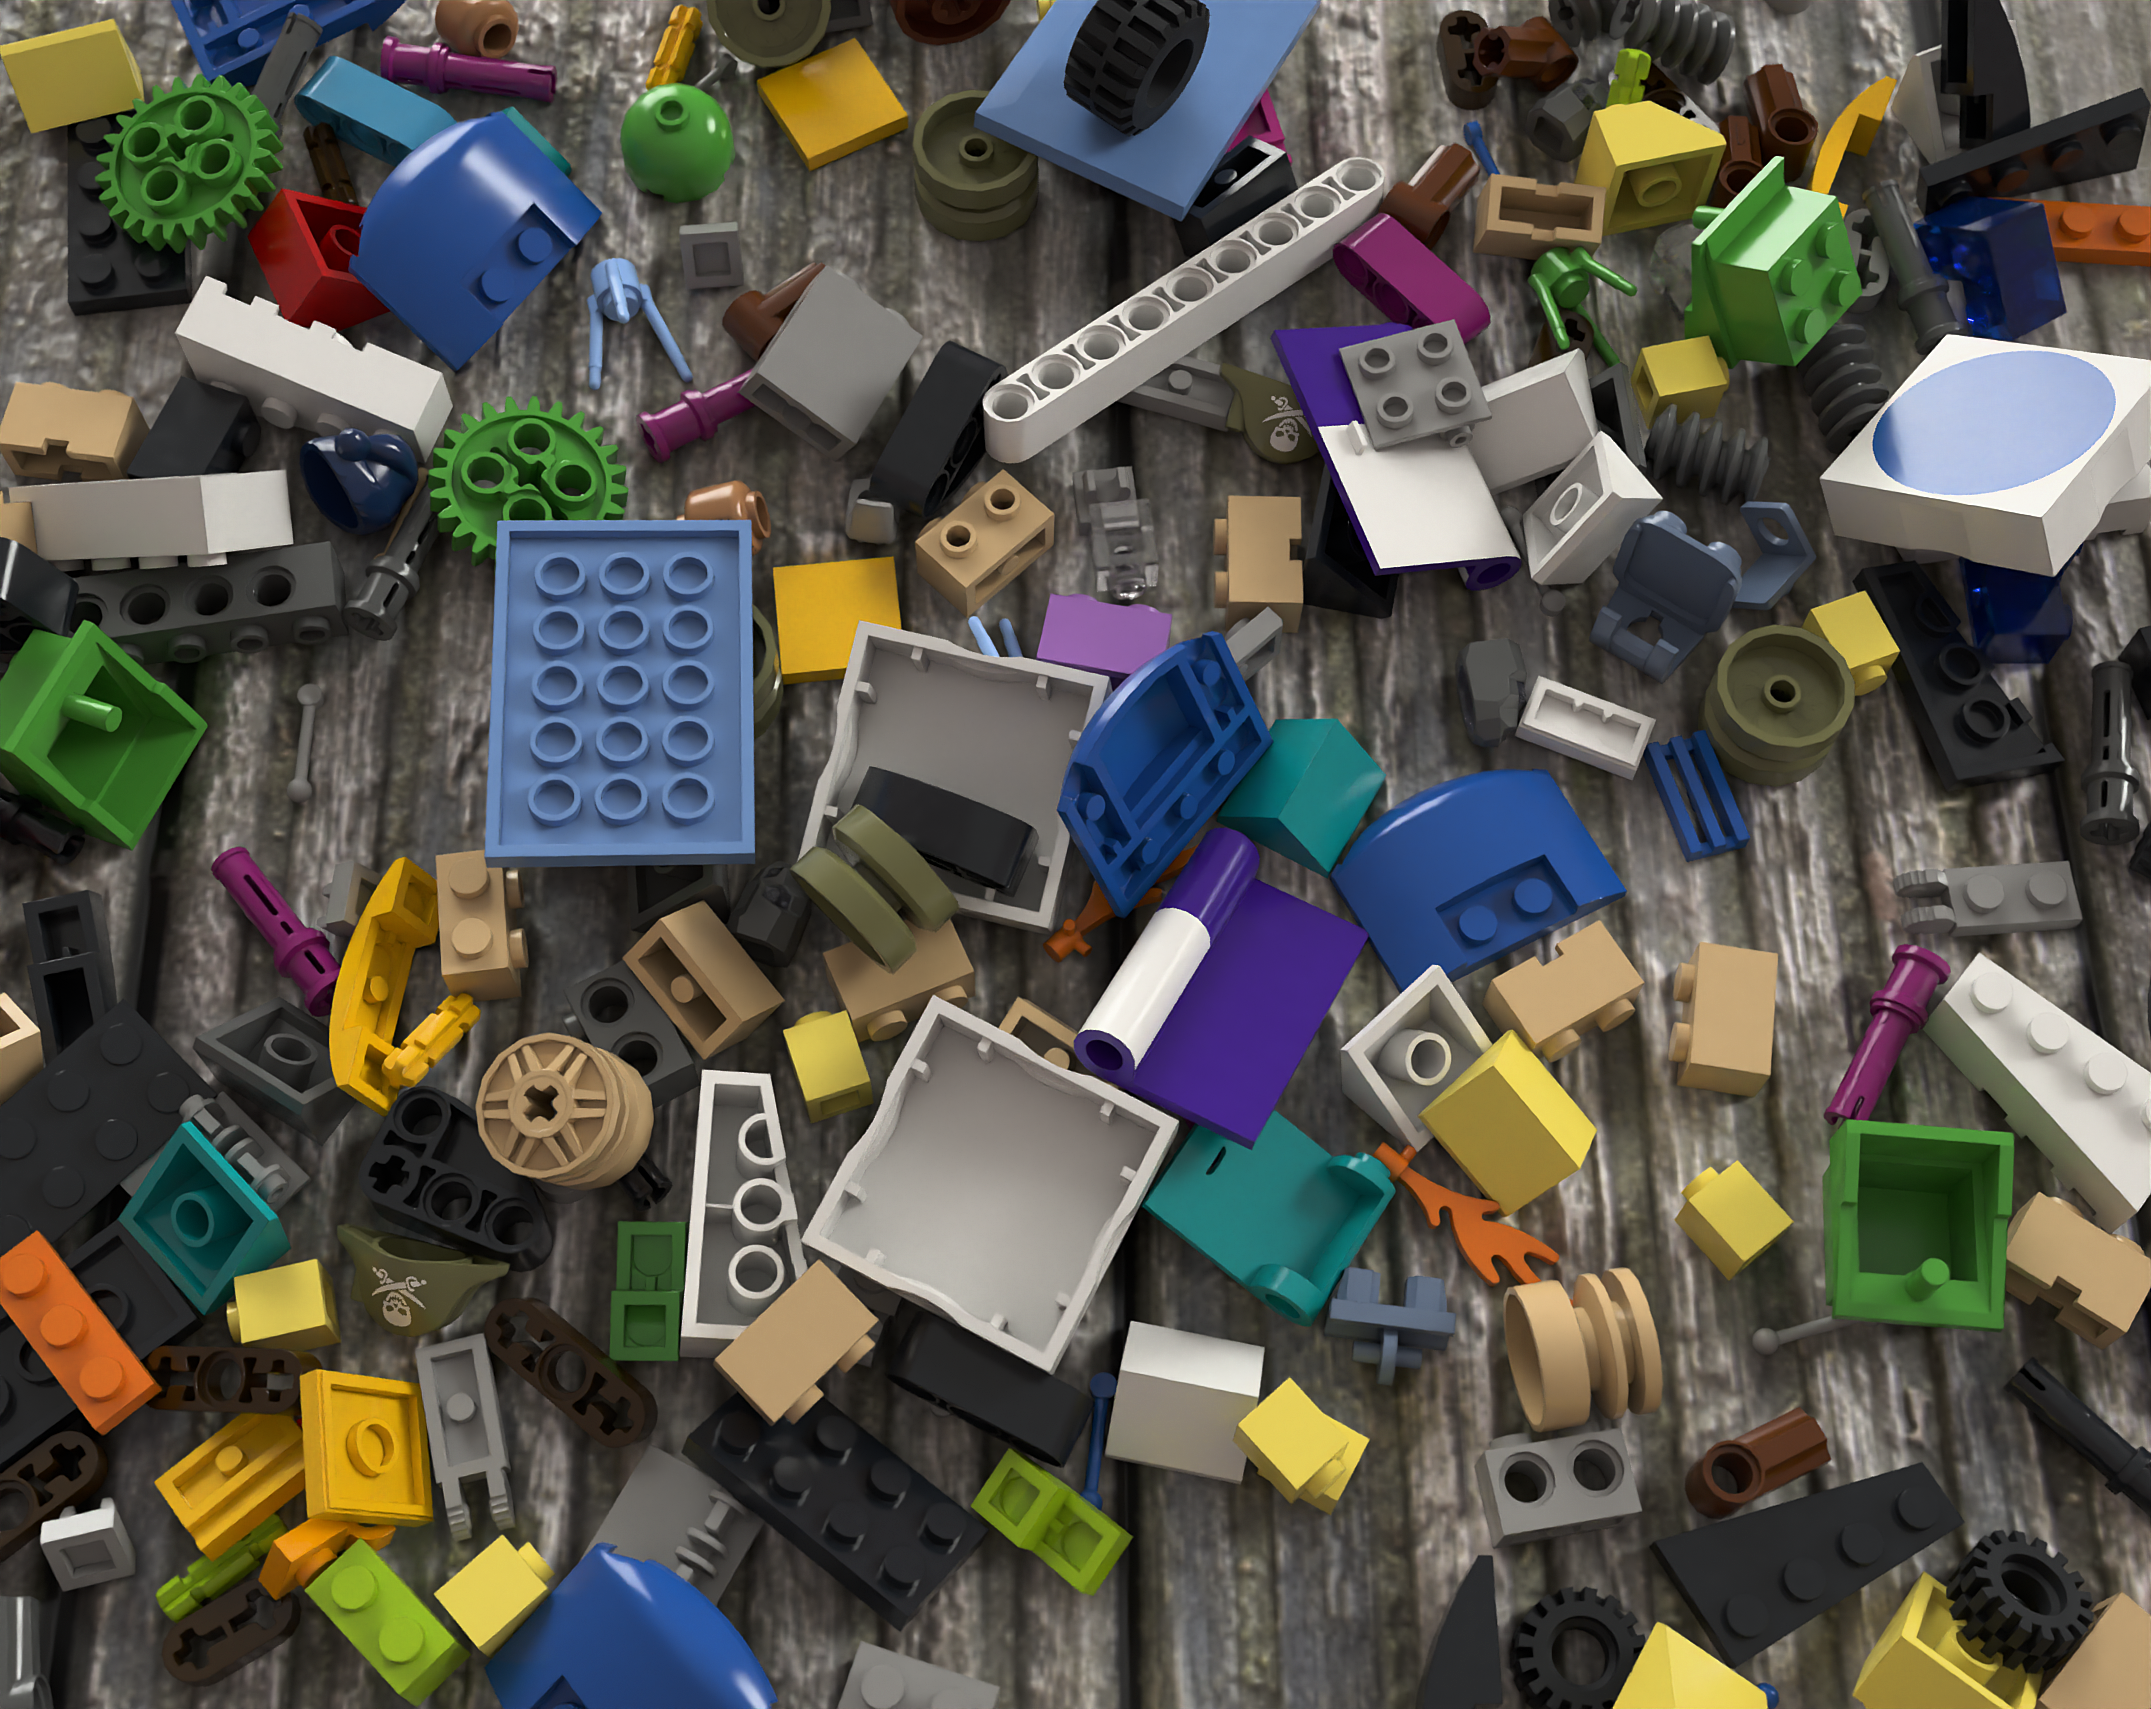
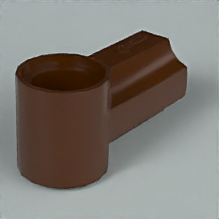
M1543 16L1533 17L1519 27H1483L1473 41L1475 56L1472 63L1482 76L1529 79L1538 91L1543 93L1550 92L1560 84L1565 83L1573 75L1579 63L1576 53L1548 19Z
M1783 64L1763 65L1754 74L1746 76L1742 91L1752 125L1758 127L1762 166L1765 167L1775 156L1784 157L1783 178L1785 183H1789L1801 177L1818 134V123L1812 114L1803 109L1793 73L1787 72L1783 68Z
M1727 116L1723 121L1716 124L1720 134L1724 136L1727 145L1711 188V198L1708 206L1725 209L1764 168L1761 162L1758 127L1753 126L1748 121V117Z
M1455 142L1450 146L1440 145L1408 184L1401 180L1393 186L1381 204L1378 213H1385L1394 218L1431 251L1444 233L1450 220L1451 212L1478 181L1481 167L1474 161L1471 151Z
M812 262L765 295L757 290L748 291L740 295L731 303L723 316L722 326L724 330L757 363L805 288L821 272L825 265L822 262L820 264Z
M1799 1406L1733 1440L1718 1442L1690 1467L1685 1477L1687 1498L1697 1512L1708 1518L1724 1519L1732 1517L1745 1505L1828 1464L1831 1461V1457L1827 1448V1438L1816 1419L1807 1415ZM1712 1466L1722 1467L1733 1475L1737 1483V1494L1727 1493L1716 1485L1711 1474Z

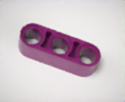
M1378 213L1335 244L1332 249L1335 265L1341 275L1392 322L1406 324L1413 329H1418L1455 319L1464 345L1486 330L1491 323L1488 307L1481 296L1388 214Z

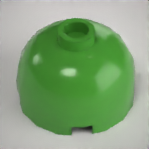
M679 83L658 85L641 94L625 114L620 132L623 161L627 174L638 189L646 194V189L653 193L661 194L664 197V201L682 203L699 200L716 191L725 181L724 174L730 168V164L732 163L733 165L735 148L728 117L714 98L690 85Z

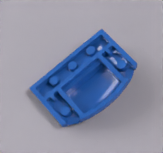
M171 0V3L207 81L212 84L221 75L224 76L231 86L238 82L243 84V86L257 84L260 73L273 46L276 44L289 12H294L296 15L298 13L302 14L321 26L323 32L314 47L316 48L368 23L373 32L389 19L406 0Z
M502 111L488 113L486 117L456 123L435 134L412 151L391 172L373 196L358 227L362 228L358 256L353 254L350 257L348 271L449 368L456 372L503 325V322L570 249L579 243L602 215V212Z
M1211 631L1203 633L1201 638L1180 642L1159 653L1134 671L1111 693L1092 716L1083 730L1067 765L1060 800L1056 810L1114 914L1125 919L1273 743L1271 735L1222 633Z
M1518 769L1482 771L1439 783L1409 797L1380 816L1357 837L1342 865L1338 863L1330 877L1332 884L1358 926L1365 929L1369 934V944L1400 994L1432 965H1439L1452 983L1624 897L1627 893V890L1548 770L1532 769V771Z
M605 1542L595 1544L484 1667L490 1684L503 1709H772L770 1704L778 1702L769 1679L750 1647L726 1616L706 1596L666 1566L652 1559L646 1560L643 1563L634 1558L614 1554L612 1552L616 1549L617 1545Z

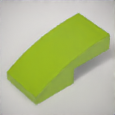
M1010 1447L970 1505L1016 1546L1031 1550L1080 1593L1091 1596L1095 1595L1133 1538L1116 1522L1065 1483L1016 1449Z

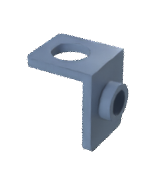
M1746 501L1740 508V511L1763 554L1741 577L1742 585L1732 608L1769 610L1779 599L1791 591L1795 581L1812 564L1817 556L1790 505L1778 502ZM1763 517L1771 518L1781 524L1788 534V540L1780 539L1773 535L1766 528Z

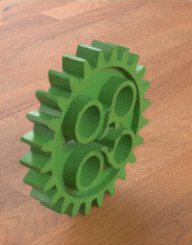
M200 73L194 78L191 88H188L180 77H175L172 92L165 94L159 86L155 85L152 87V102L146 104L142 100L135 98L132 102L137 113L132 118L125 115H118L116 117V120L124 129L120 134H105L103 139L113 148V152L97 155L96 160L106 171L97 175L95 181L104 190L99 199L110 210V217L124 231H127L136 242L142 243L146 240L157 251H160L168 243L177 253H182L188 239L199 250H203L207 243V234L214 233L224 242L227 240L226 225L233 222L243 229L247 227L246 219L242 213L247 208L254 211H262L264 207L256 196L259 192H274L276 186L266 175L282 170L283 165L274 154L283 150L284 146L275 135L279 127L269 115L267 108L255 94L251 95L240 82L231 86L224 76L219 75L210 84L203 74Z
M511 396L506 397L505 412L497 413L489 403H482L480 422L466 413L462 414L461 433L446 429L444 431L445 448H434L433 451L434 469L429 470L428 488L433 490L430 492V510L440 512L438 514L437 529L439 532L454 531L452 534V549L454 551L462 550L470 545L473 547L471 565L476 567L488 557L495 560V575L497 521L555 519L623 520L625 510L621 507H625L627 504L629 489L623 486L627 469L624 465L615 464L618 455L617 445L601 446L604 435V428L602 426L585 432L583 430L585 413L580 411L569 420L562 418L563 408L560 401H557L548 413L540 411V403L537 396L531 397L527 410H519ZM532 447L539 449L542 453L529 455L523 453L520 449ZM479 480H488L497 486L481 488L473 483ZM564 488H574L580 490L584 494L580 496H569L565 495L560 490Z

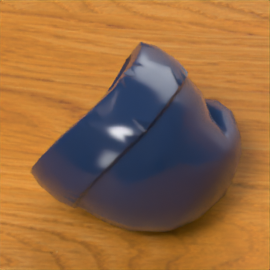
M345 428L339 435L313 438L302 445L300 450V472L310 498L321 514L330 522L351 534L371 535L389 528L391 522L398 517L401 508L413 495L418 482V466L414 452L403 438L398 435L377 434L367 436L359 429Z

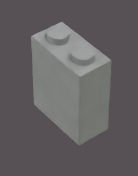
M826 265L805 288L738 393L832 461L837 462L858 442L923 336L912 329L901 314L892 309L884 308L865 294L853 278L836 272Z

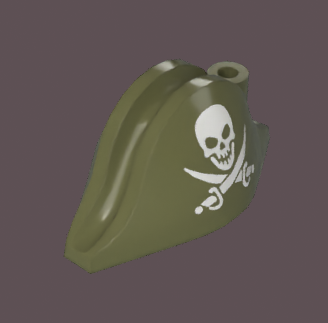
M1224 362L1220 364L1219 375L1234 393L1225 428L1242 433L1250 449L1260 458L1271 463H1296L1320 451L1291 385Z
M347 1223L337 1226L338 1240L345 1247L356 1267L350 1298L364 1303L367 1312L378 1325L386 1331L399 1336L413 1337L424 1335L452 1324L462 1315L475 1292L485 1283L505 1276L510 1266L509 1263L470 1252L443 1247Z

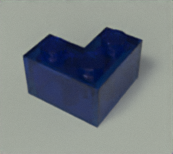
M1966 196L1913 223L1933 273L1940 274L1947 280L1962 282L1967 303L1965 307L1966 316L1972 326L1974 335L2013 341L2067 313L2043 203Z
M2083 542L2055 577L1973 562L1960 556L1959 564L1973 648L1976 650L1982 648L1993 664H2049L2063 642L2069 639L2072 632V611L2068 604H2063L2060 582L2062 575L2074 557L2081 553Z

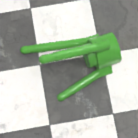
M1582 246L1577 247L1572 253L1565 247H1555L1548 250L1535 262L1528 283L1540 299L1559 347L1564 350L1568 349L1570 340L1557 309L1558 305L1584 316L1591 323L1594 330L1593 345L1610 368L1620 363V359L1581 304L1590 290L1587 272L1631 297L1637 294L1636 286L1592 259Z

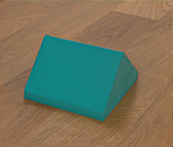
M1337 718L1276 719L1269 730L1273 743L1233 789L1219 812L1216 822L1243 833L1249 839L1328 879L1385 781L1386 774Z
M191 1121L180 1124L118 1218L120 1223L204 1316L217 1310L235 1295L233 1277L264 1271L292 1249L279 1217Z

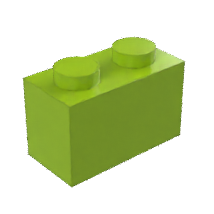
M361 1537L304 1590L392 1688L416 1707L471 1655L380 1554Z

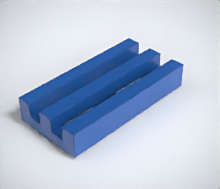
M1705 729L1693 732L1691 738L1683 740L1682 735L1670 738L1668 744L1660 745L1659 741L1647 744L1643 756L1686 862L1745 848L1750 840L1749 833ZM1691 754H1693L1727 837H1724L1691 759ZM1674 759L1687 790L1686 794L1693 811L1697 814L1707 842L1700 843L1667 760Z

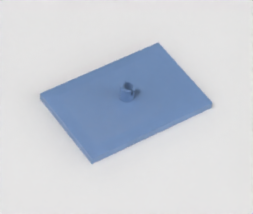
M1056 0L975 112L974 127L1182 222L1319 9L1321 0H1199L1209 9L1210 25L1206 44L1197 68L1171 108L1148 129L1135 136L1123 134L1066 95L1067 90L1064 89V78L1071 47L1086 16L1098 0Z
M751 520L497 521L484 856L487 868L755 864Z

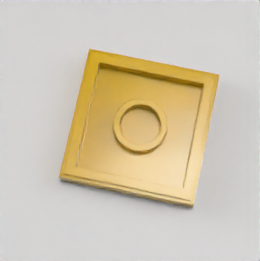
M856 38L757 80L760 97L809 171L909 128L908 114Z
M894 556L773 568L783 685L844 679L859 620L902 630Z
M320 1369L301 1375L300 1395L307 1518L419 1527L433 1522L427 1424L420 1383Z

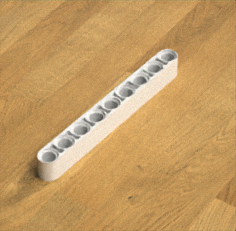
M1361 157L1348 158L1341 161L992 386L983 398L986 451L999 462L1009 464L1020 463L1031 458L1332 259L1334 245L1378 213L1382 204L1385 180L1382 167L1370 159Z

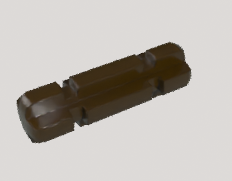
M320 122L317 126H307L303 132V138L323 197L359 206L333 127L326 122Z

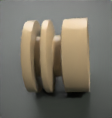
M549 1032L521 1038L498 1054L482 1078L476 1102L479 1135L495 1160L513 1173L582 1191L609 1186L630 1172L647 1149L654 1124L651 1092L637 1069L617 1055L601 1048H595L593 1045L580 1039ZM553 1098H555L552 1104H553L554 1109H555L558 1113H557L556 1116L552 1119V1117H553V1115L555 1114V1112H554L553 1108L550 1106V1103H551V1101L553 1100Z
M1621 1267L1605 1270L1601 1280H1599L1596 1274L1578 1275L1574 1283L1572 1304L1566 1291L1557 1280H1547L1507 1288L1504 1296L1503 1320L1509 1364L1519 1401L1525 1417L1534 1431L1542 1433L1585 1425L1590 1413L1591 1395L1604 1418L1611 1420L1622 1418L1627 1407L1631 1413L1637 1415L1657 1411L1661 1404L1663 1389L1659 1342L1648 1301L1638 1279L1629 1268Z

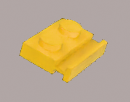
M239 1414L154 1481L185 1529L195 1539L198 1548L212 1562L306 1488L303 1431L293 1416Z

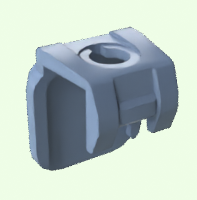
M1658 511L1654 515L1637 519L1625 534L1613 566V573L1619 581L1618 587L1607 607L1602 606L1589 636V642L1619 657L1661 684L1689 657L1704 639L1707 632H1716L1720 629L1727 619L1742 585L1740 569L1742 560L1738 552L1722 542H1712L1705 546L1686 535L1687 527L1678 516L1668 511ZM1651 616L1661 622L1658 627L1661 638L1654 647L1628 632L1627 628L1637 622H1646Z

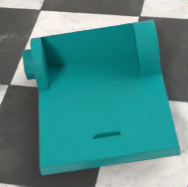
M1274 1109L1252 1150L1195 1123L1140 1206L1271 1310L1295 1324L1310 1327L1341 1280L1345 1268H1348L1396 1191L1394 1185L1388 1179L1391 1175L1389 1169L1378 1159L1362 1152L1356 1153L1354 1157L1350 1155L1331 1156ZM1221 1151L1219 1159L1217 1160L1209 1174H1206L1207 1170L1209 1169V1167Z

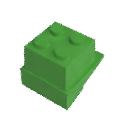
M1775 156L1725 209L1700 205L1695 209L1692 217L1693 226L1704 231L1691 243L1692 303L1684 310L1685 340L1709 335L1717 357H1723L1729 369H1733L1740 360L1795 367L1863 293L1837 196L1785 185L1783 178L1784 157Z
M83 620L73 638L34 629L21 650L12 657L8 670L0 681V772L20 794H28L38 799L42 805L66 814L75 825L85 831L86 835L133 851L207 729L208 724L166 684L156 681L94 623Z
M1846 1119L1829 1140L1830 1164L1822 1176L1826 1306H1833L1832 1319L2000 1333L2004 1329L2008 1219L2012 1216L2014 1133Z

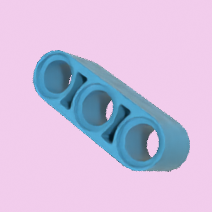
M330 56L294 97V104L298 111L313 126H317L320 122L330 124L337 139L395 168L426 140L457 123L440 106L337 56Z

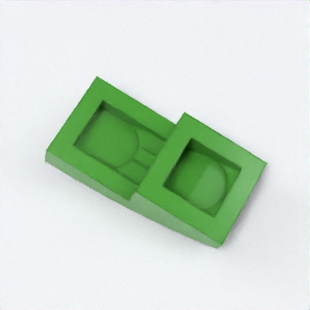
M618 1221L616 1290L611 1291L609 1357L613 1361H680L690 1222Z

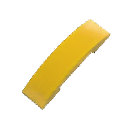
M1886 76L1872 84L1859 94L1841 113L1822 145L1805 190L1828 194L1845 150L1864 157L1867 156L1896 85V79ZM1839 202L1841 214L1844 219L1845 213L1849 205Z
M406 856L398 858L393 862L372 894L358 921L340 968L330 1016V1060L337 1087L382 1117L387 1116L399 1092L398 1089L390 1085V1078L382 1072V1064L396 1049L392 1046V1041L415 948L434 944L439 929L437 880Z

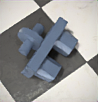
M1345 1268L1336 1298L1331 1299L1325 1316L1324 1336L1354 1340L1351 1360L1376 1364V1384L1391 1386L1395 1366L1420 1369L1422 1363V1349L1420 1348L1446 1351L1449 1337H1453L1455 1334L1456 1313L1447 1312L1443 1279L1425 1276L1407 1277L1404 1289L1403 1307L1378 1304L1380 1273L1368 1269Z

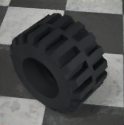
M1098 0L1086 16L1071 47L1064 78V89L1067 90L1066 95L1127 136L1140 134L1171 108L1190 81L1206 44L1210 25L1209 9L1199 0Z

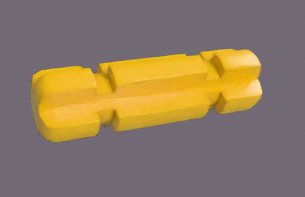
M681 4L673 9L668 22L671 26L665 30L653 62L656 67L650 70L645 83L647 90L658 85L677 83L684 78L695 48L693 42L698 39L703 26V22L700 19L701 12L697 8H688Z
M461 993L458 997L449 995L437 1007L435 1014L431 1013L402 1042L400 1049L396 1048L384 1060L382 1072L390 1078V1085L398 1090L403 1089L405 1086L415 1087L427 1075L429 1067L433 1068L462 1039L463 1032L467 1034L479 1021L481 1010L473 1004V997L467 993Z

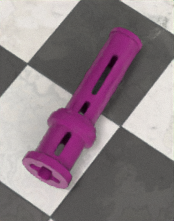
M387 36L382 46L380 76L396 85L400 83L428 87L430 93L441 95L443 92L447 93L449 88L509 97L529 98L548 103L554 101L557 87V70L555 66L533 65L517 61L452 53L451 48L446 47L444 43L435 42L432 47L402 44L399 38L394 36Z
M753 368L702 394L698 390L692 391L688 389L680 394V401L655 414L650 415L644 411L636 415L639 433L654 459L662 464L670 459V453L675 449L698 438L705 442L712 439L714 434L718 432L719 424L756 406L738 393Z
M240 846L225 851L219 855L211 866L213 876L223 884L244 911L247 918L274 950L273 966L282 977L292 978L305 995L304 1005L311 1015L316 1017L330 1015L341 966L328 951L330 946L329 940L322 931L304 926L279 891L274 888L249 856L250 853L246 848Z
M1908 944L1899 945L1895 949L1891 957L1895 966L1883 990L1875 991L1869 1002V1010L1873 1018L1830 1106L1826 1108L1823 1114L1824 1119L1830 1125H1835L1839 1117L1843 1118L1840 1126L1846 1119L1868 1121L1909 1035L1915 1034L1925 1027L1929 1019L1928 1012L1925 1009L1937 985L1944 984L1951 973L1950 966L1937 954L1925 948Z

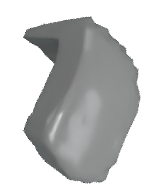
M871 477L854 479L849 492L845 533L850 539H856L859 543L867 542L877 545L892 543L898 536L901 508L870 494Z

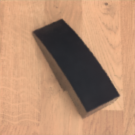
M1941 0L1940 93L1960 95L1959 148L1971 150L2031 128L2030 103L2025 71L2015 35L2000 0Z
M91 890L22 903L33 964L27 965L38 1027L41 1031V1043L46 1066L118 1004L102 895Z
M1493 1555L1477 1556L1448 1602L1429 1647L1417 1691L1415 1709H1498L1503 1704Z

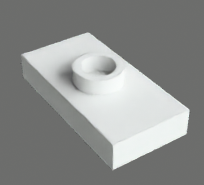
M1538 676L1515 736L1633 780L1656 719Z

